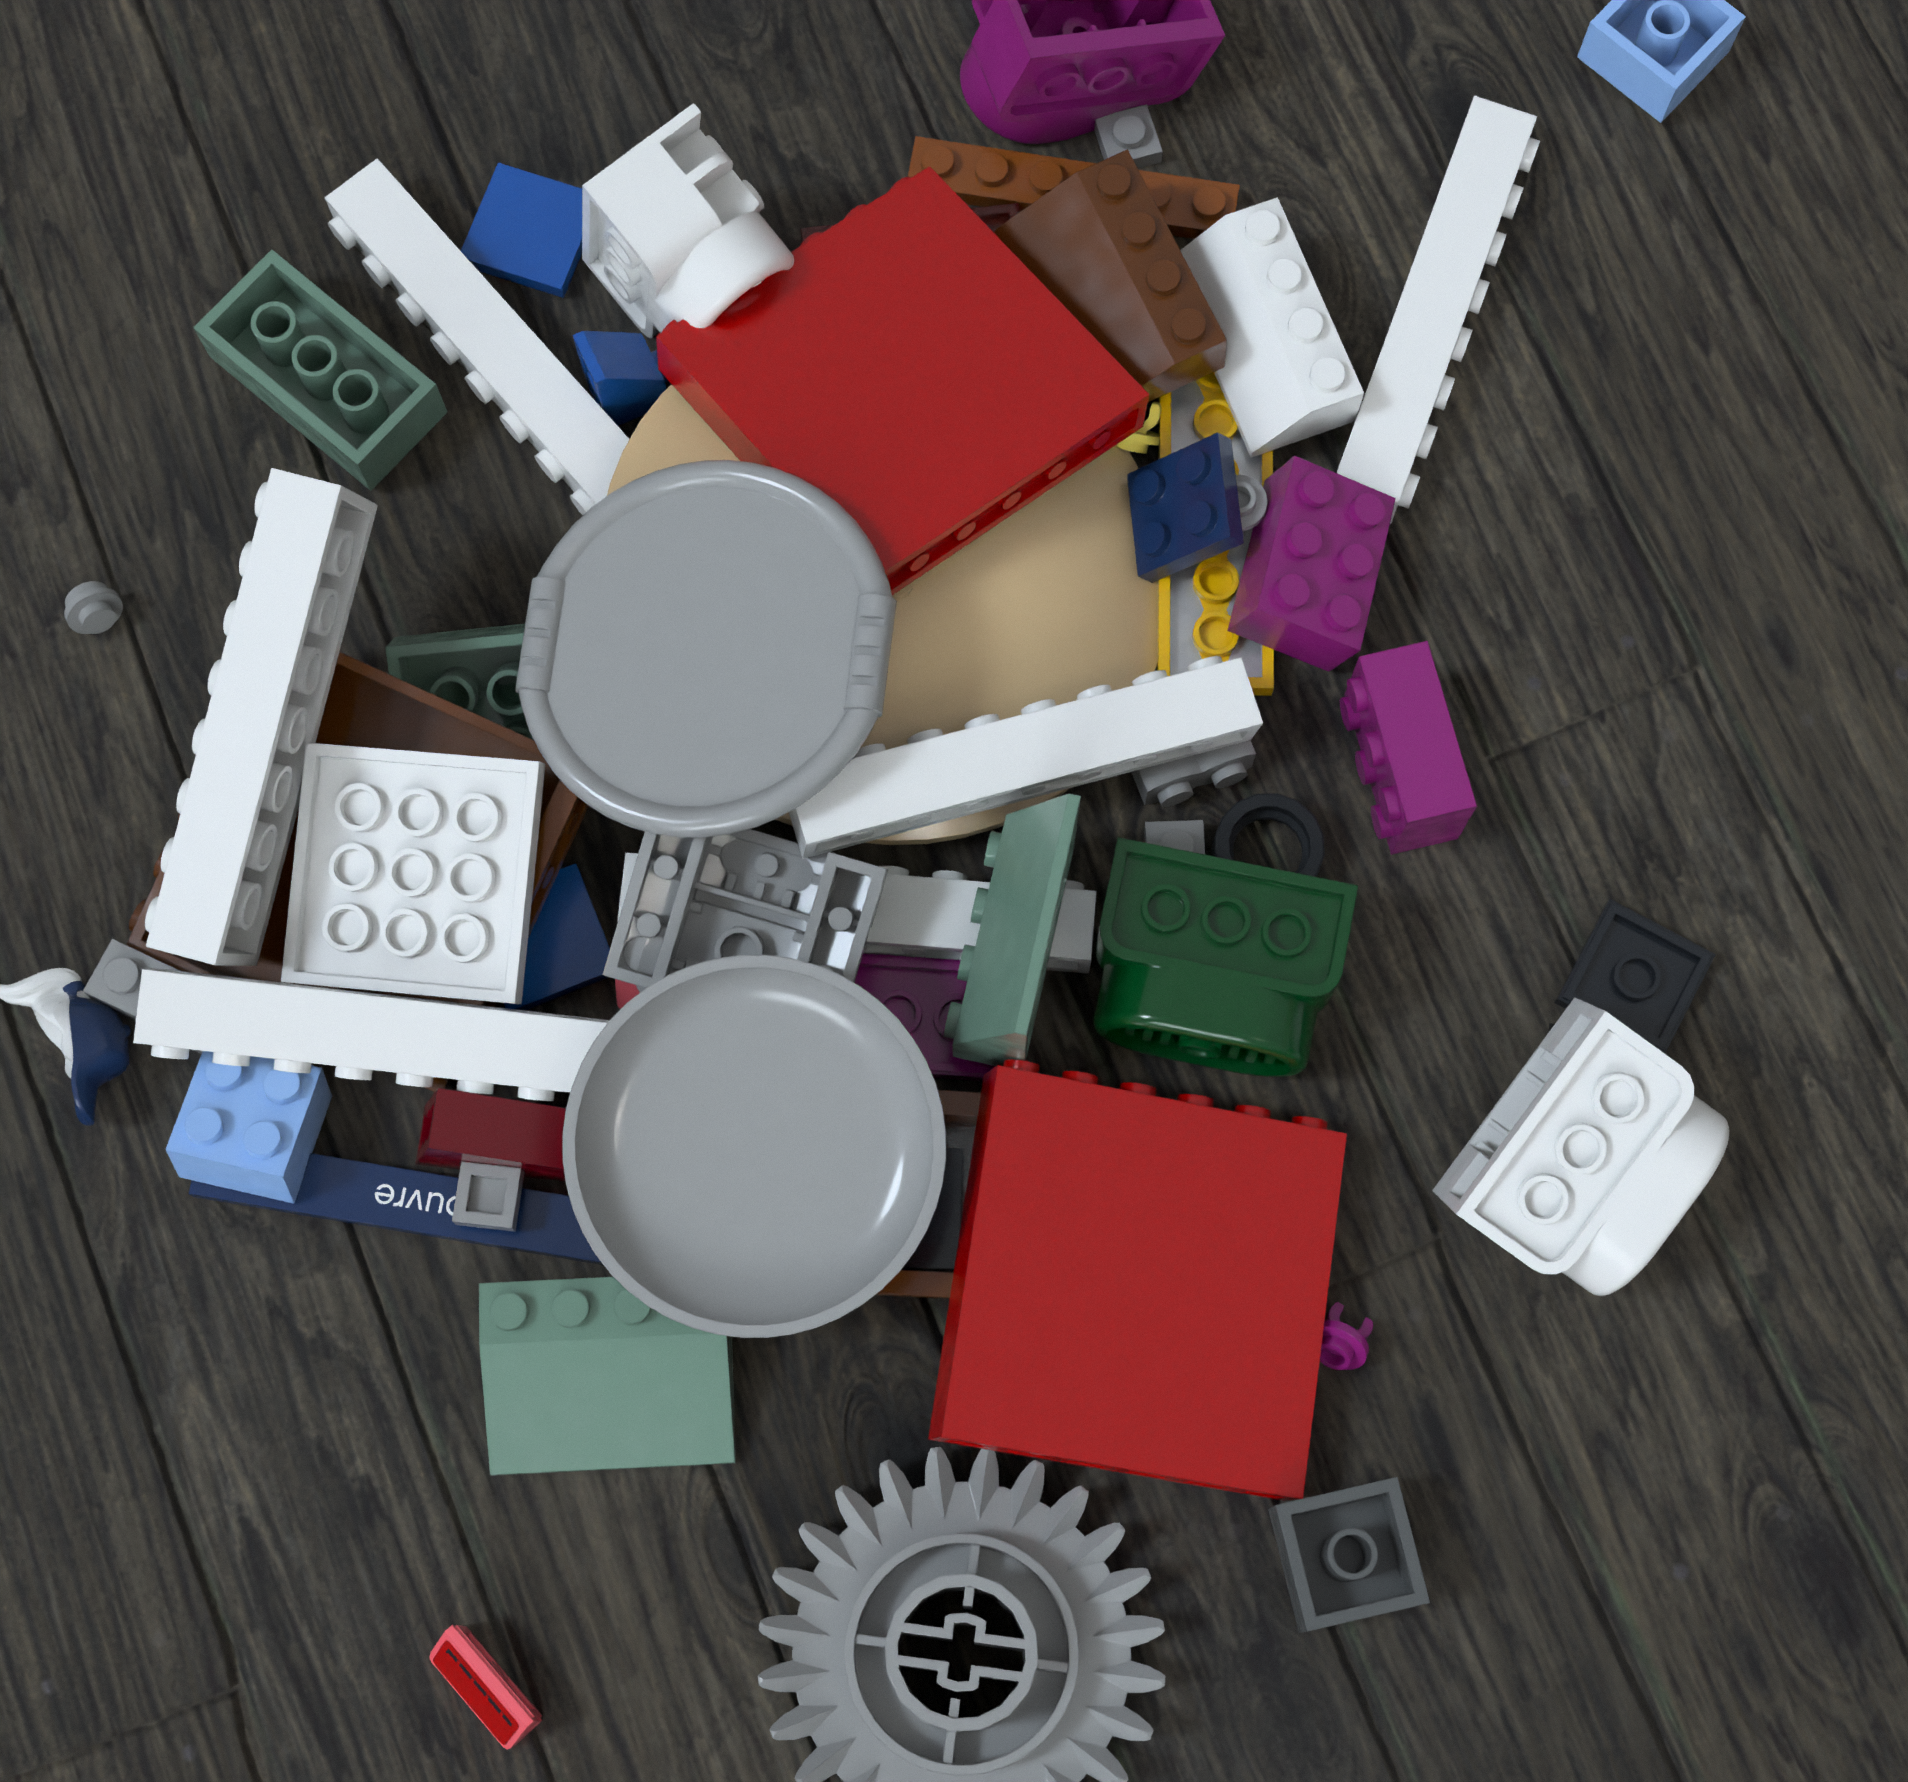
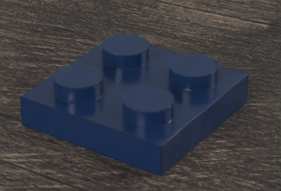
M1217 432L1127 474L1138 577L1153 583L1244 543L1232 440Z

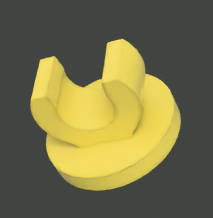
M1153 402L1147 420H1144L1143 427L1118 443L1116 447L1146 454L1149 445L1159 446V434L1150 431V429L1156 426L1160 420L1162 412L1161 403Z

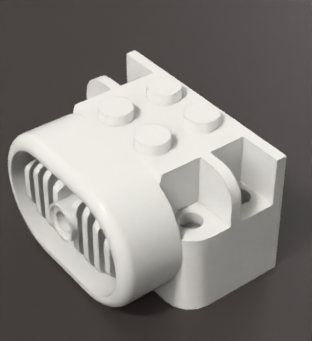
M694 103L582 185V260L639 330L649 338H652L659 332L661 333L674 319L677 322L684 319L696 328L708 327L725 309L750 288L757 286L765 278L776 272L788 271L794 265L793 254L760 215V211L764 209V203L758 192L748 181H741L732 170V160L717 141L710 135L705 136L699 129L701 111Z
M1574 997L1432 1191L1455 1214L1531 1269L1542 1274H1558L1562 1272L1594 1295H1609L1624 1287L1649 1263L1708 1184L1725 1153L1729 1140V1125L1720 1113L1694 1095V1084L1691 1076L1680 1064L1605 1010Z

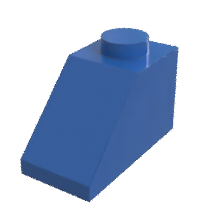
M581 331L573 335L589 390L594 400L617 426L646 414L659 396L666 390L665 383L669 381L658 370L657 350L650 351L642 333Z

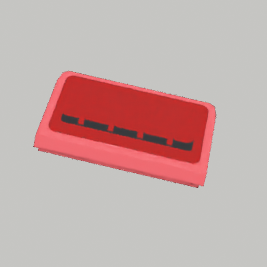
M451 1625L445 1630L430 1652L429 1658L503 1748L507 1750L513 1748L542 1721V1715L467 1626Z

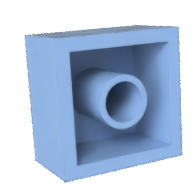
M1611 0L1590 22L1577 58L1661 123L1729 53L1746 16L1725 0Z
M202 1051L165 1149L178 1176L184 1179L294 1204L309 1155L313 1152L332 1098L322 1067L311 1065V1073L284 1072L273 1069L275 1059L253 1056L250 1058V1066L222 1065L212 1063L213 1052Z

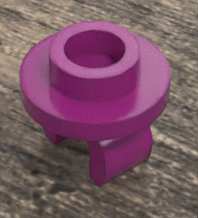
M1337 1302L1331 1307L1325 1317L1320 1362L1335 1370L1357 1369L1365 1363L1369 1354V1345L1366 1340L1372 1332L1373 1321L1366 1317L1358 1330L1340 1322V1315L1344 1305Z

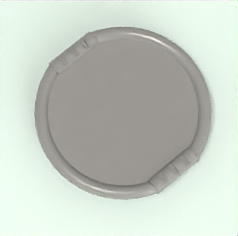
M704 460L679 464L635 479L610 493L577 520L556 544L537 577L532 579L515 691L519 693L521 707L529 731L539 752L562 783L591 808L628 827L652 834L702 838L733 834L775 820L801 806L840 774L859 751L877 718L883 714L897 601L892 597L884 567L870 539L856 520L838 502L821 489L790 473L753 462Z

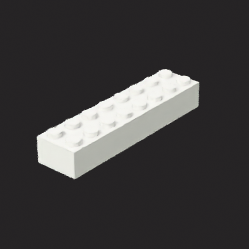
M271 468L268 482L262 483L257 492L255 515L258 517L253 539L246 543L240 556L239 573L243 578L237 600L230 603L225 613L223 630L227 638L221 660H217L212 666L208 678V692L211 695L206 718L198 723L193 735L192 750L196 756L190 778L185 779L179 789L176 808L178 813H180L177 829L175 836L166 843L161 857V870L165 873L159 896L155 897L150 903L145 918V928L149 932L146 947L212 965L257 966L300 803L306 742L316 743L378 507L377 504L341 485Z

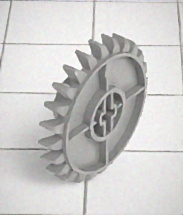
M941 1447L930 1449L925 1466V1486L912 1489L904 1473L893 1461L886 1460L880 1463L879 1478L884 1501L875 1507H872L860 1494L848 1486L842 1485L835 1491V1497L840 1513L848 1527L838 1536L822 1526L811 1522H804L798 1529L799 1534L807 1548L820 1562L814 1572L798 1568L779 1567L775 1569L772 1576L779 1587L801 1602L798 1614L766 1617L760 1620L759 1631L763 1635L778 1643L793 1647V1660L776 1664L758 1675V1683L762 1688L777 1692H796L799 1706L785 1713L771 1726L769 1730L772 1738L775 1740H796L811 1736L817 1746L795 1775L796 1782H822L834 1774H837L844 1782H1080L1086 1774L1100 1782H1127L1129 1780L1127 1773L1106 1747L1112 1736L1130 1741H1147L1151 1739L1154 1731L1151 1725L1140 1715L1125 1707L1124 1704L1127 1693H1145L1164 1687L1166 1676L1148 1665L1131 1661V1647L1155 1639L1165 1631L1164 1621L1158 1618L1126 1615L1123 1602L1140 1592L1149 1583L1151 1575L1146 1568H1127L1110 1573L1104 1563L1117 1548L1124 1536L1125 1529L1120 1522L1100 1527L1084 1536L1076 1528V1525L1085 1510L1088 1490L1081 1485L1077 1486L1063 1495L1050 1508L1040 1502L1044 1486L1045 1469L1043 1463L1037 1460L1030 1462L1020 1473L1012 1489L999 1486V1468L995 1451L985 1449L979 1451L973 1463L968 1482H955L951 1464ZM964 1592L963 1610L972 1611L974 1593L993 1599L1011 1615L1021 1638L985 1634L986 1621L969 1613H952L945 1616L944 1628L908 1622L925 1603L945 1593ZM967 1626L976 1630L974 1645L1021 1651L1023 1653V1665L1020 1672L971 1665L969 1681L957 1682L948 1679L949 1662L901 1655L900 1645L904 1635L953 1642L954 1627ZM902 1667L938 1672L937 1683L941 1687L956 1693L972 1692L978 1689L979 1678L1014 1682L1017 1684L1000 1706L978 1717L958 1718L961 1699L951 1698L949 1716L930 1710L912 1694L902 1673Z

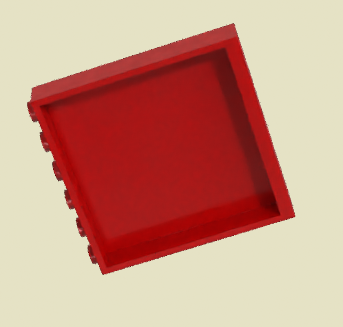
M930 166L913 177H904L898 180L890 188L889 192L868 205L861 204L856 206L842 221L823 233L816 232L808 236L797 249L791 252L794 256V265L788 271L776 272L765 278L757 286L750 288L725 309L708 327L696 328L684 319L679 322L674 319L656 336L658 370L740 461L777 468L805 480L838 502L856 520L870 539L882 562L892 595L1141 429L1144 424L1149 393Z
M1004 1060L1003 1066L997 1065L984 1074L928 1440L1282 1501L1303 1499L1347 1133L1327 1130L1328 1122L1314 1117L1295 1116L1292 1117V1122L1271 1119V1111L1258 1106L1237 1105L1235 1106V1111L1214 1108V1100L1202 1095L1179 1094L1177 1100L1156 1096L1155 1087L1141 1083H1121L1120 1089L1097 1085L1098 1077L1085 1072L1064 1071L1062 1072V1078L1039 1073L1040 1066L1038 1064L1024 1060Z

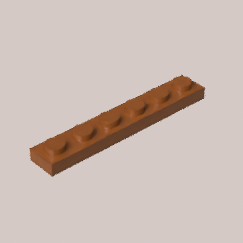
M915 136L908 177H913L930 166L967 205L1021 212L1076 172L1096 163ZM1139 170L1173 236L1195 239L1223 216L1236 212L1240 187L1238 184Z

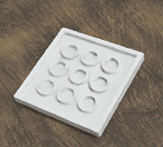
M306 742L281 982L521 1004L545 764L539 761Z

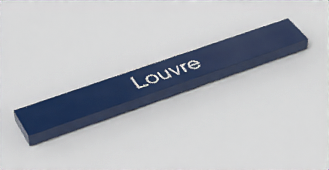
M312 1153L309 1155L294 1204L191 1180L188 1193L196 1198L603 1265L582 1233L572 1209L570 1198L566 1195L522 1188L516 1232L455 1225L452 1222L459 1179L457 1177Z

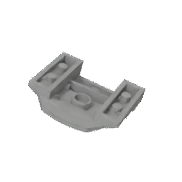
M752 829L704 838L673 837L644 832L602 975L634 984L639 992H642L645 988L667 975L697 963L737 955H771L816 964L855 982L889 870L831 852L802 859L798 843Z

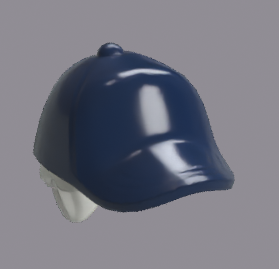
M67 968L49 969L13 984H0V999L10 1004L32 1007L36 1019L47 1037L62 1051L65 1056V1072L71 1079L76 1115L82 1124L87 1126L94 1125L98 1088L120 1076L129 1065L127 1037L131 1034L130 1026L123 1024L116 1012L109 1006L90 999L83 992L85 985L81 977L75 971Z

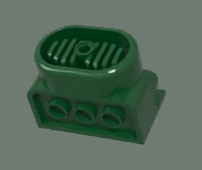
M1118 837L1096 945V958L1103 969L1093 1020L1096 1031L1106 1040L1135 1052L1238 1074L1285 1077L1302 1072L1308 1064L1317 1013L1328 1004L1343 973L1358 885Z

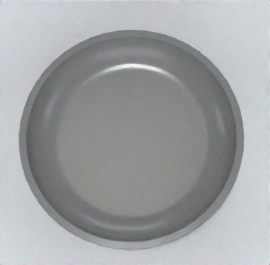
M737 955L697 963L667 975L645 988L627 1002L609 1020L596 1037L580 1065L569 1095L562 1135L563 1167L572 1209L582 1233L595 1255L609 1273L628 1292L648 1307L669 1319L705 1332L740 1338H769L814 1329L841 1318L863 1305L881 1291L907 1263L926 1233L937 1207L946 1162V1130L938 1089L926 1059L899 1019L873 995L840 974L816 964L771 955Z

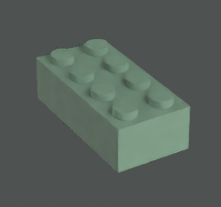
M273 250L268 252L193 327L210 358L370 491L447 413L436 383Z

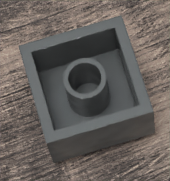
M1398 1477L1286 1502L1268 1509L1299 1633L1430 1603Z

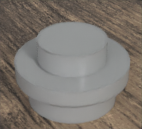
M89 581L76 586L68 593L65 599L64 617L73 631L80 634H98L111 628L119 619L123 610V604L119 595L113 589L108 588L102 582Z

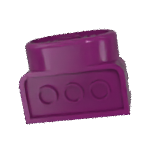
M972 0L980 26L962 60L960 84L964 98L971 111L987 128L996 134L1023 144L1059 142L1094 131L1095 119L1138 106L1161 104L1178 98L1193 85L1225 37V33L1210 0Z

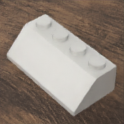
M1278 197L1223 216L1180 250L1227 339L1225 367L1214 373L1251 458L1356 421L1364 391Z

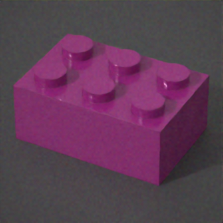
M1293 456L1264 481L1263 488L1267 495V509L1264 518L1252 530L1227 631L1329 672L1361 650L1396 498L1300 457Z
M1428 641L1359 656L1351 678L1347 679L1345 697L1340 698V711L1346 730H1355L1361 749L1355 752L1356 767L1362 784H1371L1376 804L1371 806V818L1378 839H1387L1391 855L1458 839L1477 805Z

